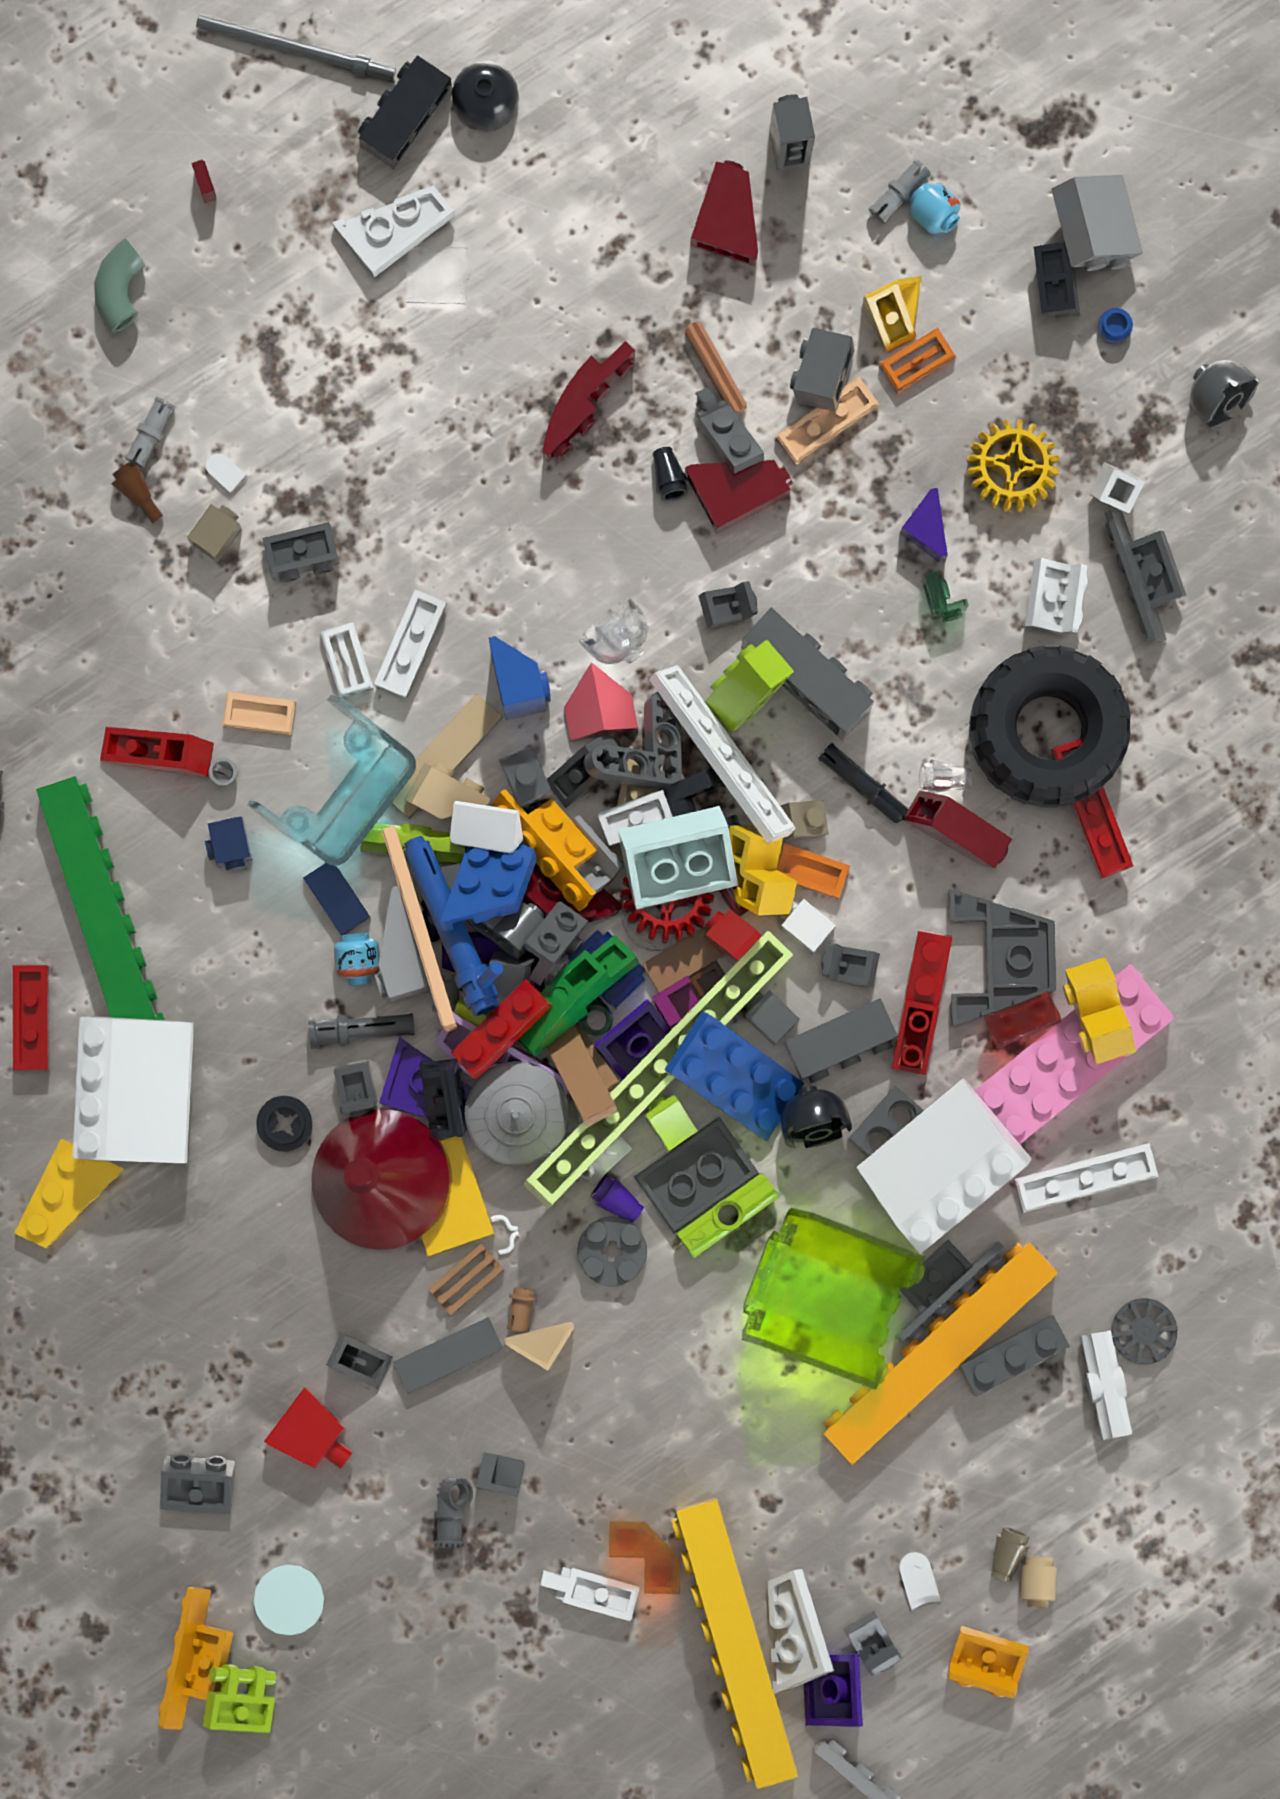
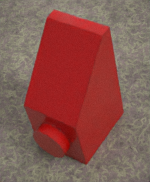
M730 909L724 915L718 911L704 925L709 930L704 938L733 966L762 936L754 927Z

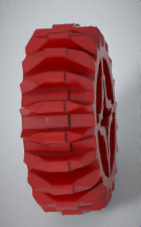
M628 877L623 878L622 883L628 889L620 891V898L629 901L624 902L621 905V909L623 912H632L627 917L628 924L640 921L636 928L638 934L643 933L646 928L650 930L648 936L650 941L655 939L656 933L662 934L661 940L664 944L668 943L669 934H674L676 942H681L683 930L688 936H694L695 929L692 924L703 928L705 920L702 916L711 915L712 909L706 904L714 902V895L704 893L669 902L668 910H665V903L653 905L658 908L661 916L660 920L649 915L644 908H635ZM687 903L695 904L687 915L671 921L672 912L676 908L686 907Z

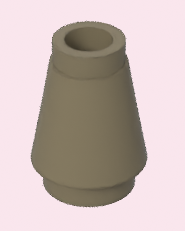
M1003 1527L1001 1534H997L992 1577L1005 1582H1011L1012 1577L1030 1548L1028 1544L1030 1536L1010 1527Z

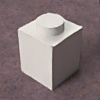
M1104 462L1090 494L1098 500L1130 514L1145 482L1128 472Z
M805 899L799 905L793 902L791 913L780 916L785 921L780 929L812 955L836 926Z

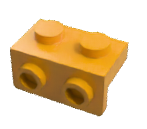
M961 1626L949 1660L947 1678L954 1680L955 1683L964 1687L974 1686L987 1690L990 1694L997 1697L1007 1696L1015 1698L1018 1681L1028 1655L1029 1646Z

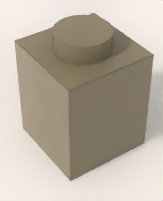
M210 504L187 536V539L191 545L218 563L242 530L240 524L236 521L239 516L224 505L218 509Z

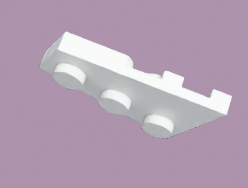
M433 185L395 199L392 204L375 210L373 208L362 211L361 215L345 221L344 219L334 221L332 225L371 274L376 277L456 216V214Z
M792 1570L768 1581L769 1623L774 1628L775 1648H771V1662H776L777 1681H772L774 1694H778L834 1670L803 1570Z

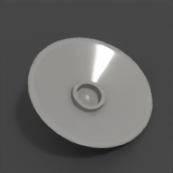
M504 1062L488 1069L475 1081L465 1103V1124L471 1140L485 1156L504 1165L526 1166L545 1159L560 1145L569 1125V1103L563 1087L546 1069L529 1062Z

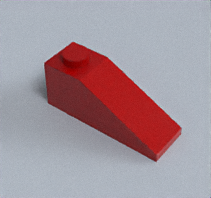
M106 726L100 761L176 774L208 777L214 743L190 734Z

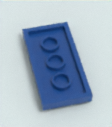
M704 1011L701 1012L664 1069L765 1141H768L779 1124L784 1106L791 1098L797 1095V1091L804 1085V1082Z

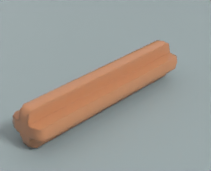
M697 321L688 325L685 328L687 338L721 399L730 405L736 415H738L747 408V403L702 323Z

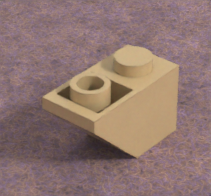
M436 762L434 767L426 763L423 764L405 797L406 801L439 819L452 816L455 801L488 805L491 799L482 794L483 786L466 778L464 783L452 778L455 771L439 762Z

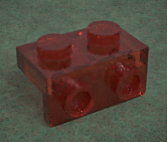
M1047 991L984 1018L988 1039L993 1049H997L1060 1023L1061 1016Z

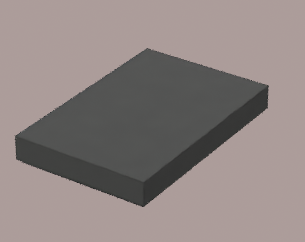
M718 1117L635 1175L634 1178L672 1233L675 1234L760 1173L722 1119Z

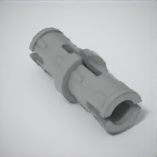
M914 160L912 165L897 181L893 179L888 184L889 189L868 208L869 212L875 216L885 207V210L877 218L882 224L887 222V219L902 203L907 204L912 197L911 194L931 176L927 167L917 176H914L923 165L919 160Z
M155 397L144 423H139L137 427L139 433L124 457L129 462L134 463L138 453L141 451L136 460V463L141 468H145L156 442H161L163 438L161 432L176 408L167 401L162 412L159 413L164 405V399Z

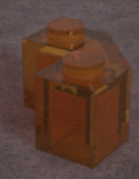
M610 1520L609 1557L644 1558V1594H680V1557L646 1521Z

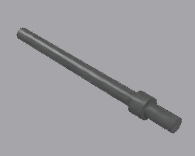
M199 14L197 18V28L352 70V74L363 77L369 74L393 81L395 77V67L373 62L371 57L357 54L355 57Z

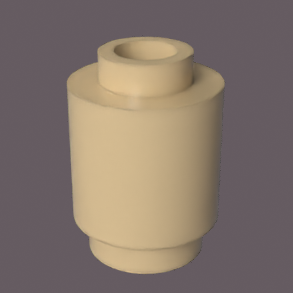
M1025 1557V1565L1021 1566L1020 1600H1028L1027 1607L1049 1608V1601H1056L1057 1567H1053V1558Z

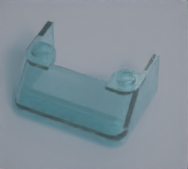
M330 695L327 701L353 721L345 732L344 746L358 760L317 815L304 806L296 805L288 808L279 818L264 805L256 801L250 800L247 806L327 864L336 866L345 863L412 777L416 769V760L407 748L342 697Z

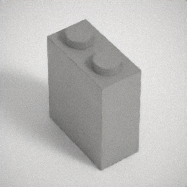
M1123 175L1073 177L1051 189L1071 267H1086L1087 271H1094L1110 265L1112 270L1131 265V259L1143 254Z

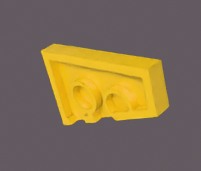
M61 1138L14 1233L47 1249L125 1169L105 1160L73 1158V1144Z

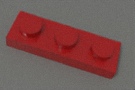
M13 965L14 1071L49 1070L48 965Z
M525 979L451 1053L473 1078L478 1079L552 1005L530 981Z

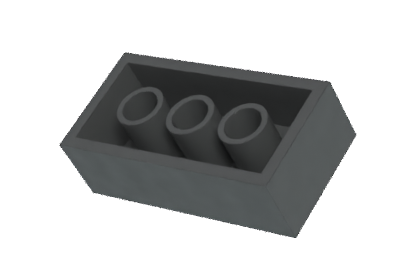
M771 607L743 637L741 649L744 650L750 644H753L756 648L765 640H768L794 670L781 686L843 741L871 711L874 703L870 698L873 695L872 691L861 681L857 680L854 683L845 675L847 669L840 661L833 656L830 659L826 658L819 651L821 645L808 633L802 636Z

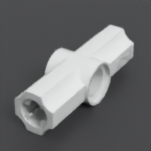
M1111 1330L1080 1336L1088 1371L1085 1374L1087 1389L1091 1403L1095 1405L1102 1440L1132 1434L1125 1397H1127L1126 1383L1122 1368L1117 1363Z

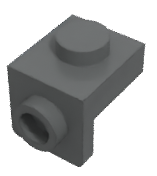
M749 581L741 582L734 587L706 591L698 595L707 628L744 622L758 613L757 597L754 591H752Z
M829 943L827 951L824 952L821 960L822 976L839 983L873 988L880 954L874 951Z
M369 1061L334 1069L341 1102L339 1107L341 1114L350 1112V1117H359L368 1113L370 1108L376 1106L378 1100Z
M874 1611L844 1629L872 1676L889 1670L894 1663L902 1658Z

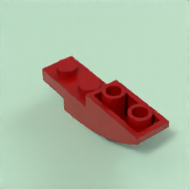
M920 929L917 931L891 1069L926 1075L953 938L951 935Z

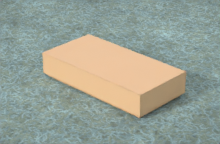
M227 692L222 726L224 728L292 737L296 701Z

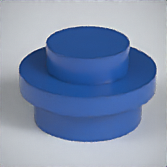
M1108 309L1099 319V332L1109 342H1122L1132 332V318L1123 309Z

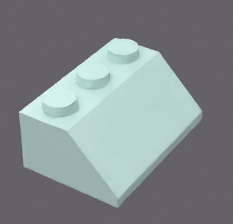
M720 806L618 830L623 862L636 909L738 886L729 828Z

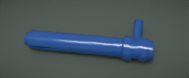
M423 836L412 838L404 844L406 848L404 855L456 976L454 980L459 991H463L465 994L463 998L465 1006L468 1010L472 1011L474 1016L489 1013L499 1006L497 1000L499 993L492 982L503 972V966L497 961L492 962L488 967L481 963L464 921L453 923V930H442L440 919L451 891L430 842L425 841Z

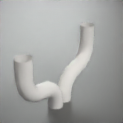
M491 1216L492 1222L502 1220L506 1228L514 1232L510 1235L508 1248L498 1250L499 1256L508 1254L514 1248V1239L519 1236L518 1227L512 1226L506 1216Z

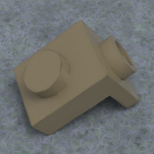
M824 800L790 802L780 806L796 828L789 836L784 837L782 842L798 838L822 837L829 834Z

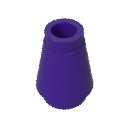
M605 1175L590 1195L596 1201V1206L625 1220L627 1219L631 1223L638 1218L644 1208L617 1177L611 1178L609 1175Z

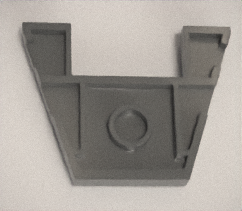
M955 889L948 891L949 922L986 923L987 993L951 994L952 1026L964 1024L1056 991L1054 920L993 903L987 899L977 898Z

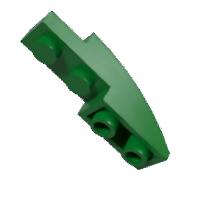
M616 935L592 954L587 950L582 952L541 992L552 1007L518 1041L534 1057L588 1014L587 1005L639 964L637 956Z

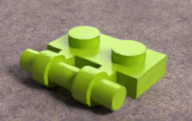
M224 1664L222 1667H212L209 1671V1679L220 1682L221 1689L220 1692L208 1691L203 1727L212 1730L270 1733L275 1698L264 1695L265 1685L275 1684L276 1673L274 1671H265L263 1667L251 1666L249 1669H238L236 1665ZM238 1683L248 1685L247 1694L237 1693Z

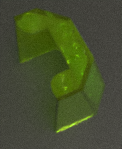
M790 1208L785 1214L780 1231L776 1232L773 1230L768 1237L743 1304V1313L747 1314L748 1318L742 1330V1340L877 1390L878 1384L884 1381L888 1371L884 1355L877 1352L879 1347H882L887 1340L889 1333L887 1325L891 1314H894L900 1305L901 1295L899 1292L901 1287L910 1288L913 1284L920 1282L925 1270L923 1264L925 1256L813 1212Z

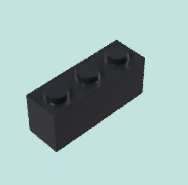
M418 55L412 63L409 61L404 63L397 74L398 83L393 90L389 88L385 90L377 103V106L380 108L373 118L368 116L358 130V134H360V147L393 169H395L452 88L450 76Z

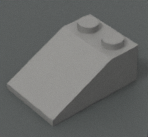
M399 886L391 888L378 964L381 973L375 975L382 998L388 996L392 1004L431 992Z

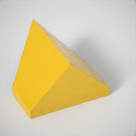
M922 276L894 280L864 296L862 309L886 352L917 337L915 325Z

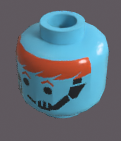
M925 183L910 198V204H912L910 208L911 216L930 234H936L942 230L947 233L960 220V217L957 215L961 206L960 201L941 183H933L931 185Z
M369 933L342 935V941L334 946L336 974L341 978H349V985L370 983L369 977L376 975L380 971L378 965L380 958L378 942L369 938Z

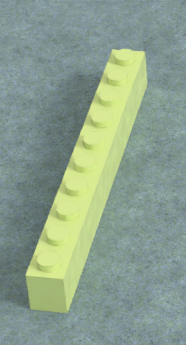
M767 931L610 1093L618 1112L588 1127L583 1121L523 1185L549 1209L675 1078L664 1069L701 1012L704 1011L726 1026L793 954L772 933Z

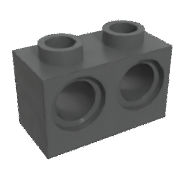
M895 1085L847 1140L869 1157L875 1152L869 1145V1137L872 1133L881 1132L889 1140L906 1126L898 1125L893 1121L892 1110L896 1106H904L910 1111L911 1118L909 1123L924 1110Z

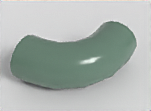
M126 238L119 242L102 260L94 281L95 306L105 326L112 334L127 327L138 316V311L128 297V286L131 278L146 266Z

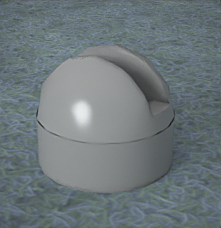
M218 758L210 765L209 776L217 785H229L237 776V766L229 758ZM217 764L233 772L231 777L215 770Z

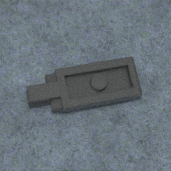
M708 387L696 392V406L700 410L697 412L700 428L732 473H737L764 460L763 450L731 406L724 400L718 402L716 396Z

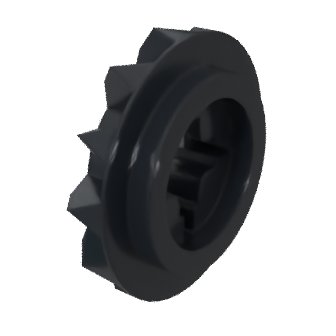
M277 1096L267 1101L261 1107L257 1115L256 1127L259 1137L268 1147L273 1150L288 1152L301 1147L311 1134L313 1121L309 1109L302 1101L291 1096ZM276 1111L285 1118L298 1115L290 1124L294 1136H291L284 1130L276 1131L272 1134V1131L279 1124L275 1114Z

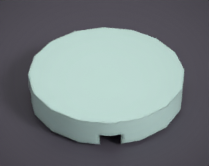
M287 1564L275 1567L261 1578L255 1589L254 1606L256 1615L266 1628L276 1634L292 1636L303 1633L317 1622L323 1612L324 1592L322 1584L314 1573L302 1566Z

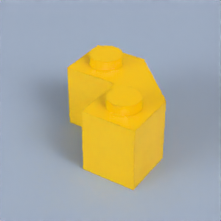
M754 825L730 826L729 834L738 883L733 893L737 904L756 915L790 914L797 881L776 870L783 838L767 844Z
M1103 957L1066 969L1068 984L1063 985V991L1068 1005H1074L1082 1032L1078 1033L1084 1053L1090 1052L1095 1063L1100 1064L1136 1052L1132 1027L1121 1006L1116 978L1106 958Z

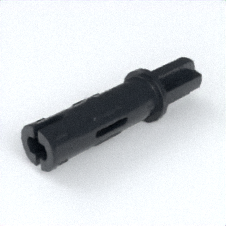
M833 742L819 756V761H822L868 800L866 803L868 806L873 804L894 823L900 822L907 814L908 807L885 789V783L881 785L839 750Z

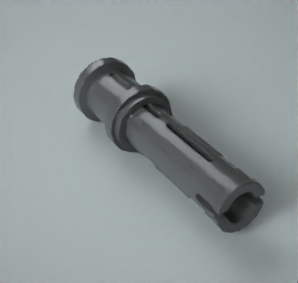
M413 1013L348 1020L347 1016L338 1015L336 1019L315 1021L314 1018H308L311 1049H316L317 1045L333 1043L346 1046V1044H349V1040L415 1035Z

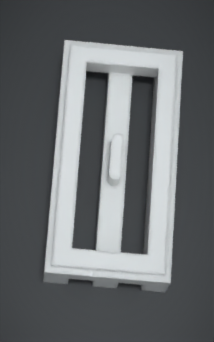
M351 622L320 632L340 699L352 694H359L362 691L373 690L374 688L354 623ZM348 631L364 683L361 684L357 683L342 634ZM335 635L351 687L344 688L329 637Z

